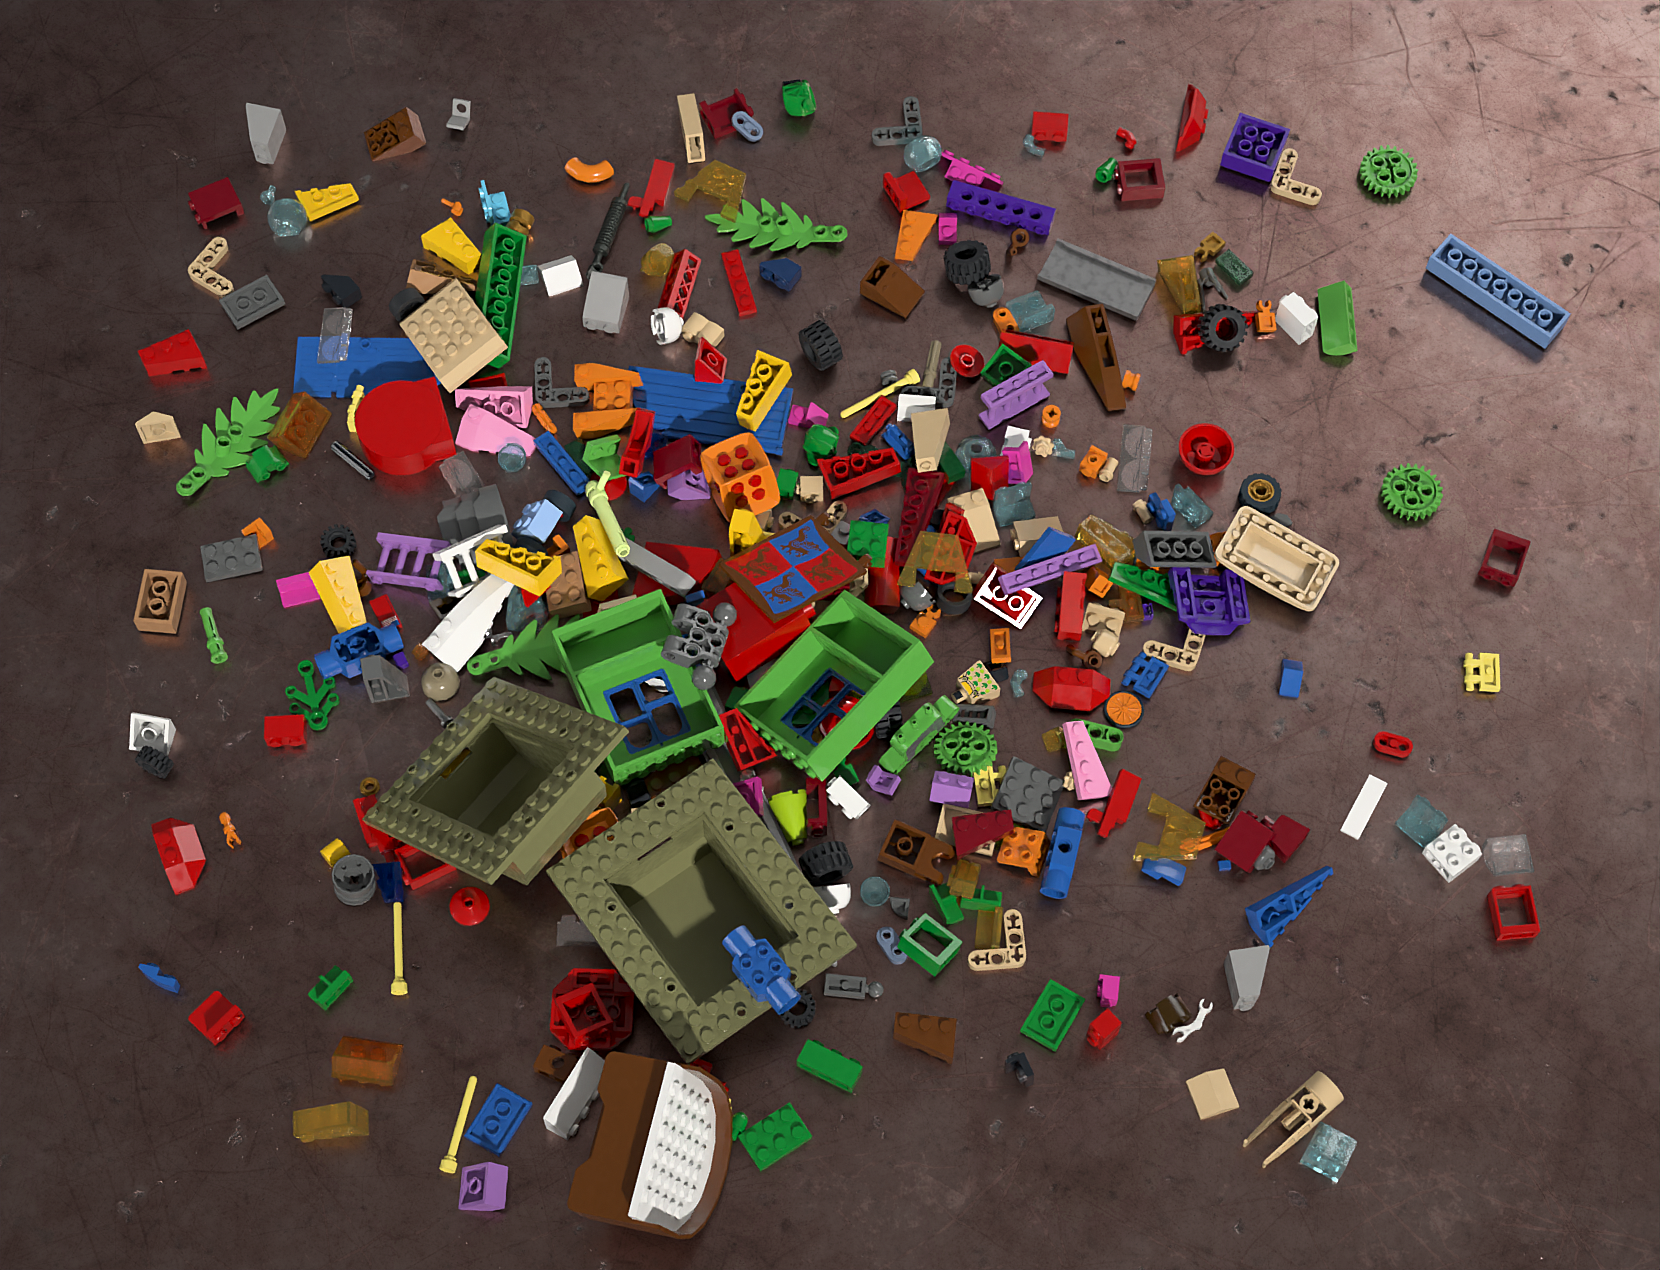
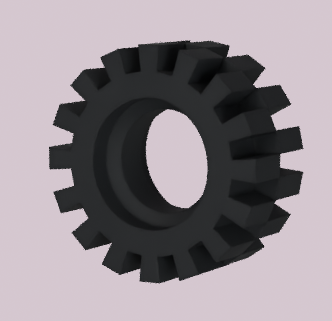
M334 524L335 528L332 529L329 526V531L325 529L323 531L324 535L321 534L320 544L326 557L329 556L330 559L345 556L351 557V552L354 554L356 540L349 527L346 526L345 528L342 524L338 527L337 524ZM336 538H344L346 540L342 547L334 548L331 545L332 541Z
M146 745L142 747L135 758V762L142 769L163 779L166 778L174 766L173 761L168 756Z
M799 988L797 989L801 995L798 1002L803 1003L805 1006V1011L801 1015H793L790 1010L780 1014L784 1024H790L791 1028H794V1026L801 1028L802 1025L805 1027L808 1025V1022H812L815 1016V1001L810 993L807 994L806 990L802 992Z

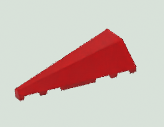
M1241 311L1243 313L1242 316H1245L1247 319L1244 323L1248 325L1256 321L1255 314L1259 313V311ZM1203 313L1174 315L1173 334L1181 354H1186L1187 351L1202 347L1205 344L1200 340L1202 336L1198 335L1200 328H1197V325L1201 324L1199 318L1204 316ZM1226 317L1219 320L1216 325V334L1219 338L1224 337L1229 331L1230 324Z

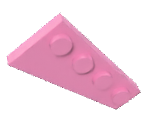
M1074 721L1062 724L1078 800L1109 797L1112 787L1084 722Z

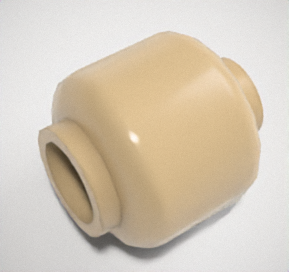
M1103 629L1101 632L1096 631L1091 639L1094 642L1092 649L1103 657L1113 656L1120 645L1118 642L1119 637L1107 629Z

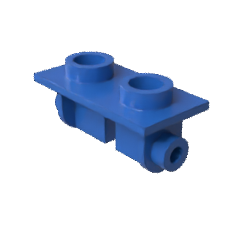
M888 424L885 428L887 431L881 437L906 461L915 454L914 444L896 425Z

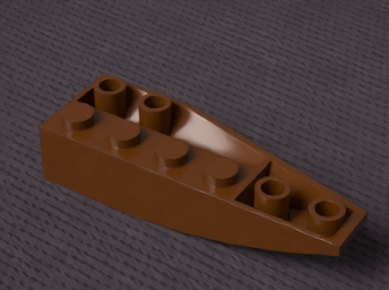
M1104 304L1085 306L1066 318L1070 339L1074 342V353L1107 410L1125 409L1126 401Z

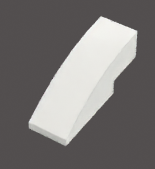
M1369 775L1340 831L1358 840L1388 783Z

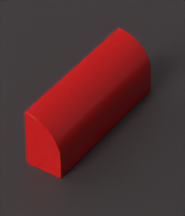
M1002 329L998 349L1003 343L1032 366L1043 360L1051 371L1068 374L1074 342Z
M888 537L885 568H868V587L864 590V603L879 613L894 614L900 607L899 566H896L894 562L898 538Z

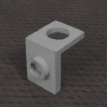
M453 99V112L446 127L464 130L470 121L471 101ZM457 105H465L466 111H458Z

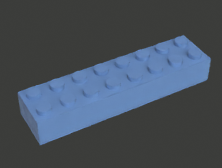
M1452 234L1436 249L1427 263V270L1544 349L1563 329L1571 313Z

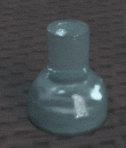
M271 185L268 190L262 192L260 195L261 201L265 204H272L275 200L274 193L276 187Z

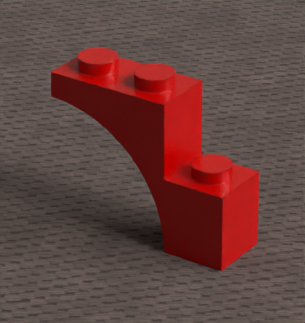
M639 407L636 409L630 438L621 456L619 474L637 478L642 472L644 456L651 445L656 411Z

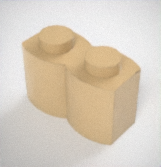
M694 312L682 326V335L688 342L692 341L697 344L699 343V338L703 337L715 348L724 337V329Z

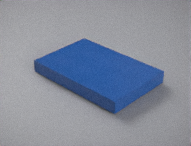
M1048 527L1014 570L1016 571L1063 555L1076 539L1072 535Z
M497 1083L464 1137L500 1157L533 1104Z

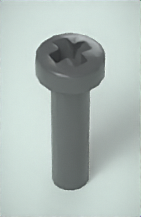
M432 698L426 701L427 706L440 719L441 726L446 729L447 725L454 719L451 716H447Z

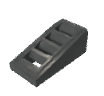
M956 704L959 707V711L953 717V722L966 724L968 721L971 726L976 722L977 727L984 725V728H994L996 718L994 706ZM962 710H965L964 717H961ZM970 711L973 712L972 718H969Z

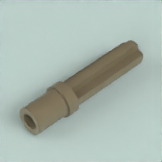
M938 340L931 342L926 369L923 374L922 387L933 388L942 346Z

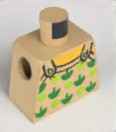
M979 660L958 677L956 682L958 690L952 693L951 697L956 704L966 700L968 704L979 705L999 697L1000 687Z

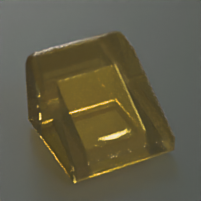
M1057 726L1042 734L1048 752L1067 747L1063 728Z

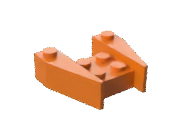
M596 363L575 364L574 381L577 387H584L588 391L594 390L593 411L573 413V431L577 439H595L633 425L637 409L633 408V387L643 386L640 374Z

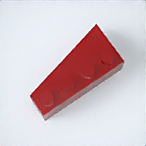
M893 448L869 451V453L865 454L855 453L851 454L852 456L845 457L836 456L826 460L816 459L819 472L823 476V481L832 500L901 472L900 462Z

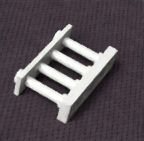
M496 525L433 553L435 561H443L446 564L455 589L448 592L449 596L464 597L467 595V591L474 589L491 575V573L487 572L488 575L478 578L469 554L470 548H478L486 539L503 543L502 534L508 532L506 525ZM457 554L462 555L472 581L463 586L453 563V556Z

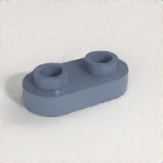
M738 111L733 115L731 123L738 132L749 141L756 142L760 140L763 135V128L760 124L743 111ZM741 119L743 124H738L737 120ZM751 131H755L756 135H751Z
M882 927L876 935L878 945L890 962L893 964L904 963L907 955L904 952L900 955L894 953L895 950H900L897 948L900 941L899 936L891 927ZM889 934L890 938L885 939L883 935Z

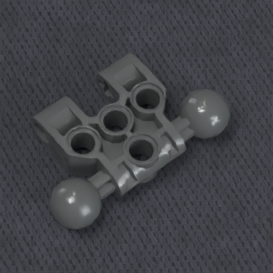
M720 603L714 608L712 619L708 611L687 604H679L676 608L672 625L688 633L687 639L675 635L667 636L661 656L665 660L685 668L701 664L692 672V683L700 690L710 689L716 682V673L713 667L719 665L729 635L727 627L736 621L737 610L730 603Z

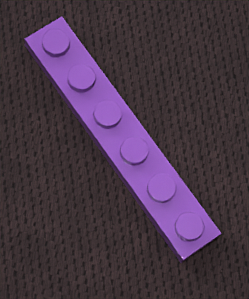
M1096 544L1002 575L998 577L1004 595H1008L1063 576L1064 571L1075 572L1102 562Z

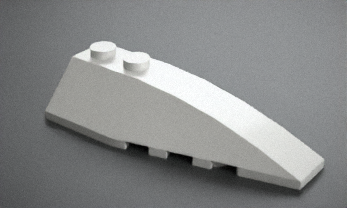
M491 574L451 610L422 645L442 662L452 666L458 672L483 643L487 629H490L493 625V618L497 612H500L501 604L504 598L508 597L514 584Z

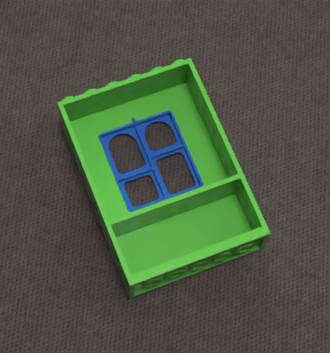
M661 589L552 630L554 647L581 709L623 725L627 729L641 723H647L650 728L652 740L647 746L641 748L634 747L628 741L627 736H625L604 759L613 783L618 785H626L632 779L646 777L652 771H661L672 763H681L690 756H699L705 750L719 748L725 743L723 724L707 690H700L692 683V672L697 668L696 665L685 668L667 661L661 656L667 636L675 635L682 637L680 630L672 625L673 615ZM657 676L662 677L668 694L651 702L646 701L639 686L640 683ZM626 688H631L642 710V714L621 722L610 700V695ZM667 703L674 704L682 722V728L679 733L672 736L664 735L660 732L651 713L653 709Z
M844 589L733 707L741 712L764 741L767 740L768 744L775 751L779 749L780 753L787 760H794L793 763L799 769H806L805 772L812 779L816 777L823 781L934 663V660L918 638ZM834 676L843 682L845 686L825 707H821L811 697L829 677ZM854 690L863 697L846 713L838 707V704L850 691ZM806 705L817 713V716L806 727H793L792 718L802 706ZM829 713H834L841 718V721L820 743L812 740L814 729Z

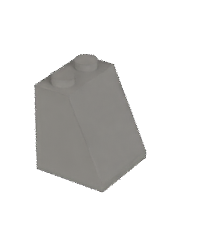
M246 103L250 142L256 161L263 164H274L286 133L281 109Z
M595 271L591 272L582 317L584 327L591 330H604L607 333L620 332L629 300L627 277Z
M1269 945L1228 952L1223 964L1234 1009L1246 1011L1255 1005L1260 995L1270 950Z

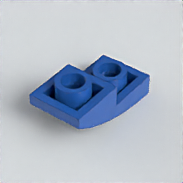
M1147 853L1144 857L1141 871L1157 880L1163 877L1179 886L1183 883L1186 867L1173 860Z
M139 964V969L150 981L166 990L178 993L180 984L174 976L168 974L163 976V972L157 964Z

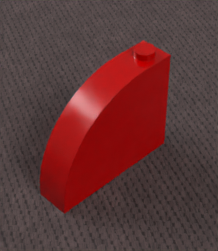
M647 541L644 548L687 573L696 581L687 595L707 588L720 569L719 563L723 559L718 549ZM638 571L632 595L636 594L638 598L661 589L668 606L684 602L682 596Z

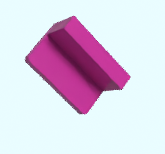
M1023 441L1019 447H1004L1002 450L1003 456L1009 457L1008 483L1026 484L1033 474L1028 441Z
M308 572L276 580L284 608L321 598Z

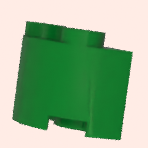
M265 445L251 454L253 458L250 462L246 461V468L257 483L268 479L271 471H281L289 465L276 445L270 448Z

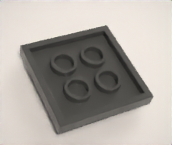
M1013 756L990 809L994 811L1011 809L1014 821L1032 830L1046 832L1064 788V781Z

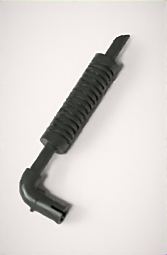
M624 183L619 196L614 197L611 201L592 250L595 253V257L586 272V277L589 281L592 271L601 273L603 270L600 261L602 257L608 256L628 203L625 198L630 187L629 183Z

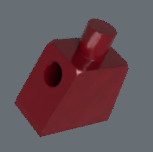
M1266 815L1260 822L1263 824L1266 821L1274 827L1273 832L1277 835L1272 837L1268 845L1284 863L1310 832L1309 828L1285 815H1281L1276 821H1273Z

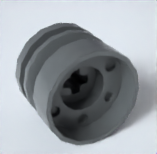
M353 854L344 856L334 865L332 881L338 899L352 906L362 905L369 901L376 889L374 868L370 861L363 856Z

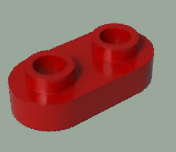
M1385 731L1377 733L1373 740V746L1379 752L1401 758L1409 756L1413 749V744L1407 737ZM1380 741L1385 742L1386 745H1381ZM1401 746V747H1403L1405 750H1404V751H1401V750L1399 749V747Z

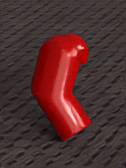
M1119 127L1116 135L1126 139L1125 146L1133 149L1137 143L1134 134Z
M1198 810L1202 823L1205 826L1219 829L1223 825V822Z

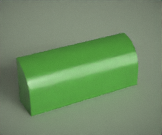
M1341 281L1317 289L1323 352L1339 356L1358 351L1352 288L1345 281Z

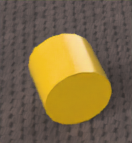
M338 838L320 851L332 868L339 859L346 855H351L344 843Z

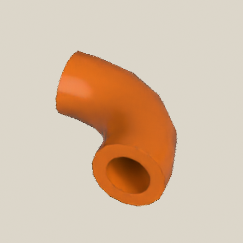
M575 157L570 159L565 165V171L569 175L587 183L601 182L614 175V170L607 160H603L596 165H587Z

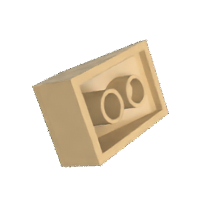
M983 488L947 498V503L950 502L965 510L963 516L967 518L977 542L973 554L1001 546L990 505Z

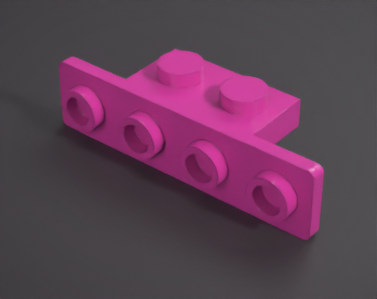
M944 150V152L938 151L937 154L952 161L945 178L980 187L984 177L1003 185V181L999 180L1001 176L993 172L989 175L984 172V168L978 165L972 167L968 165L970 161L962 157L958 160L953 157V153Z

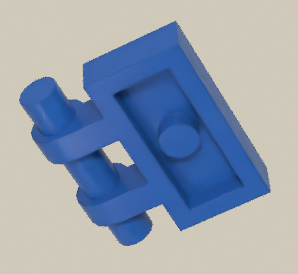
M1140 652L1132 660L1130 669L1124 673L1121 683L1124 686H1128L1131 681L1135 682L1133 690L1150 699L1167 672L1169 665L1153 656L1147 662L1144 660L1147 655L1144 652ZM1139 668L1144 669L1141 675L1136 674Z

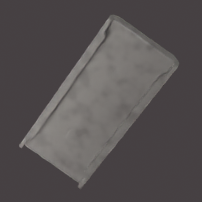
M1057 239L1053 250L1037 277L1040 281L1095 304H1104L1105 308L1134 320H1138L1156 284L1155 278L1061 239Z

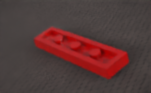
M739 250L721 253L739 317L757 313Z

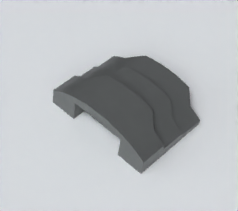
M496 484L478 488V491L463 494L457 498L442 501L444 508L437 516L443 541H449L453 545L496 525H506L508 532L502 534V541L513 548V539ZM476 547L470 548L469 552L474 566H477ZM454 555V557L458 558L461 569H467L462 555Z

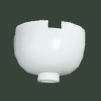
M671 308L654 309L652 312H655V314L651 315V328L653 335L657 333L660 339L656 340L657 343L663 345L677 340L684 325L683 319Z
M850 883L813 887L833 914L839 913V909L846 907L850 901Z

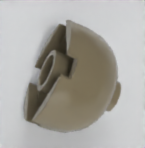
M442 662L431 664L422 673L421 686L423 693L427 698H432L433 701H448L457 694L460 688L458 673L448 664Z

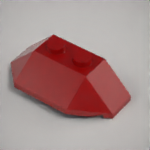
M1188 84L1176 148V151L1179 152L1199 141L1201 133L1204 134L1206 123H1203V119H1207L1209 109L1205 108L1207 101L1199 89L1192 84Z
M948 511L924 579L944 585L965 578L977 545L966 517Z
M1053 666L1034 672L1032 691L1051 708L1091 711L1109 698L1111 679L1091 669Z
M171 817L151 824L155 843L175 895L195 888L206 858L194 824Z

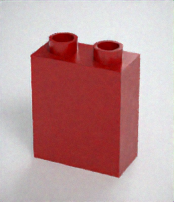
M735 582L696 606L708 611L712 619L713 610L720 603H730L737 610L736 621L727 627L729 635L721 656L736 682L787 651L811 625L808 619L816 615L814 608L809 604L773 623Z

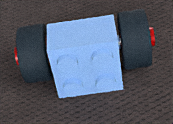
M548 490L541 501L527 504L522 510V517L513 525L514 530L511 535L517 539L513 548L522 547L526 548L528 552L537 554L539 551L548 556L547 550L541 544L545 543L558 520L564 522L570 520L576 510L575 502L562 492Z

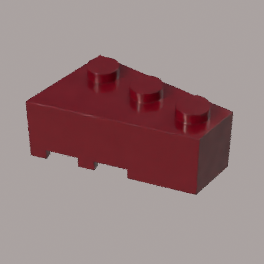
M1011 809L952 817L957 860L1014 833Z

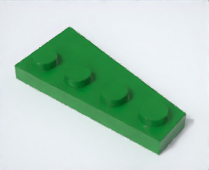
M1115 562L1112 565L1108 581L1177 611L1173 590L1170 589L1168 573L1163 575L1155 573V570L1148 569L1145 571L1137 566Z

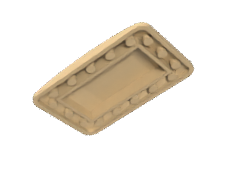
M1243 506L1239 509L1215 551V558L1221 564L1266 592L1305 611H1313L1317 607L1339 566V559L1334 554L1248 506Z

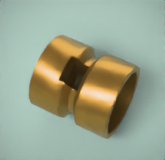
M514 209L506 227L528 236L535 219L533 215L523 209Z

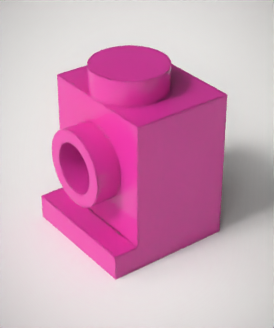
M1099 975L1097 984L1101 985L1097 987V997H1100V1006L1107 1008L1116 1006L1120 977Z

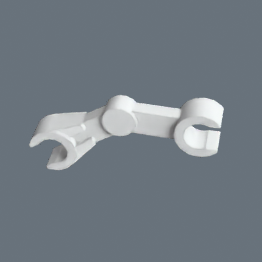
M1202 999L1198 1006L1199 1013L1196 1020L1190 1025L1174 1029L1172 1035L1177 1032L1183 1035V1037L1177 1039V1042H1183L1190 1033L1202 1027L1205 1015L1212 1009V1002L1209 1008L1205 1009L1202 1007L1204 999Z

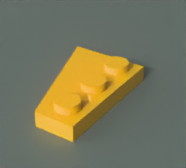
M351 183L329 186L328 189L318 190L313 188L311 191L301 192V190L295 191V195L309 221L359 201L358 195Z

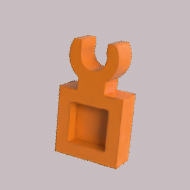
M1262 300L1256 302V308L1259 313L1255 314L1257 332H1274L1277 330L1275 313H1270L1272 306L1270 300L1265 302V307L1262 305Z
M933 604L927 608L926 614L920 611L910 624V629L924 638L935 627L936 621L934 619L941 615L940 609L935 613L931 612Z

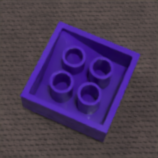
M1240 113L1223 152L1220 166L1271 182L1287 143L1290 129Z

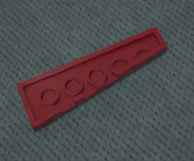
M915 468L908 469L906 493L903 500L904 506L901 513V526L899 527V538L894 559L896 566L914 568L945 479L944 473L934 471L918 473V470Z

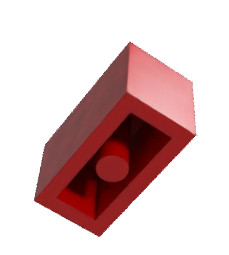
M1033 111L1031 139L1056 142L1066 141L1069 114Z
M304 714L266 716L264 718V739L267 746L280 747L281 745L300 746L301 744H307V721Z
M1107 1008L1090 1023L1086 1034L1088 1042L1093 1047L1097 1046L1101 1050L1118 1035L1122 1022Z

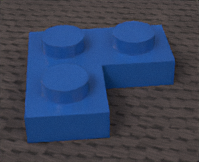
M1156 492L1150 494L1147 508L1150 513L1154 514L1157 526L1162 528L1163 531H1171L1176 515L1168 499L1161 501Z

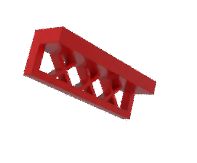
M686 249L674 253L658 304V308L668 307L673 309L675 303H678L680 309L678 315L682 319L684 318L701 263L700 258ZM688 259L694 262L692 269H690ZM684 273H687L689 278L687 284L683 278ZM679 288H682V289H683V292H684V298H683V299H681V297H680Z

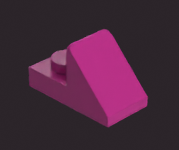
M939 212V245H953L957 243V213Z
M810 402L809 408L793 405L788 424L809 429L814 424L826 426L829 414L813 402Z

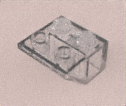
M1526 834L1487 838L1483 843L1482 851L1485 864L1494 877L1534 873Z

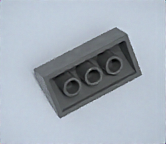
M1142 531L1133 540L1136 558L1149 567L1215 568L1217 566L1209 532Z

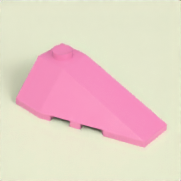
M501 386L455 389L457 408L466 411L469 405L472 404L487 410L517 428L528 427L532 411L531 407L533 406L532 387Z
M470 404L462 417L455 444L476 452L484 450L490 453L506 452L509 455L531 456L536 447L533 443V440L536 438L487 410Z

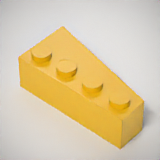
M759 350L756 352V359L752 364L749 379H747L746 389L742 394L736 412L739 425L755 432L792 376L789 362Z
M734 509L729 527L730 557L766 539L754 513L746 509Z
M585 515L573 526L587 596L588 598L603 602L628 580V576L613 549L601 521Z
M486 539L475 550L477 567L539 597L562 573L560 556L554 555L549 557L539 551L536 554L528 552L526 548L522 547L515 549L511 548L509 544Z
M350 556L319 561L308 573L338 633L340 634L367 623Z

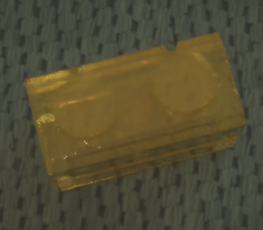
M959 859L956 866L952 865L947 886H950V894L955 896L962 895L963 898L972 899L977 886L981 865L974 862L969 863V861Z

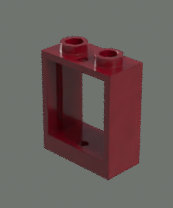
M1160 158L1118 161L1117 169H1114V177L1118 179L1117 194H1120L1121 201L1164 197L1165 182ZM1152 171L1154 185L1127 187L1125 173Z
M1494 528L1478 575L1488 580L1498 581L1504 586L1514 587L1519 579L1531 541ZM1493 545L1520 554L1513 574L1487 566Z

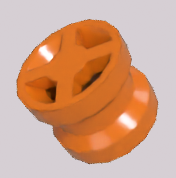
M1126 370L1122 382L1123 388L1129 387L1132 391H1136L1141 374H1133L1130 370Z
M1048 405L1043 409L1041 421L1045 427L1054 428L1059 424L1060 409L1055 405Z

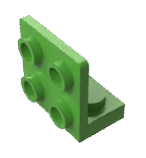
M617 434L587 442L582 460L600 478L604 471H608L611 474L608 480L627 476L619 474L621 457L617 454L621 438Z

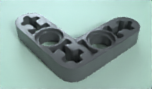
M908 96L903 100L905 126L876 128L872 131V142L877 146L920 142L922 139V124L918 99ZM910 103L913 106V111H910ZM915 117L917 121L909 122L908 118ZM894 133H900L902 136L900 138H894L892 135Z
M541 357L535 361L536 402L542 408L584 406L589 402V392L584 387L552 389V367L550 360L546 357ZM542 364H545V373H542ZM542 379L549 381L545 386L539 385V381ZM542 392L546 393V401H542ZM561 394H565L568 396V398L564 401H560L557 399L558 396ZM579 394H583V399H579Z
M950 357L944 358L941 362L939 388L906 386L902 389L901 394L908 395V393H912V395H918L920 393L923 396L929 393L936 397L935 407H951L955 398L957 372L951 365L950 373H947V364H951ZM950 379L953 383L946 386L942 381ZM945 391L949 392L948 401L944 400Z

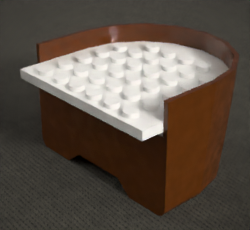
M616 1051L610 1052L605 1058L597 1088L603 1105L589 1158L575 1171L567 1206L570 1210L591 1220L676 1239H690L707 1223L717 1205L727 1175L732 1147V1110L728 1092L719 1079L700 1067Z

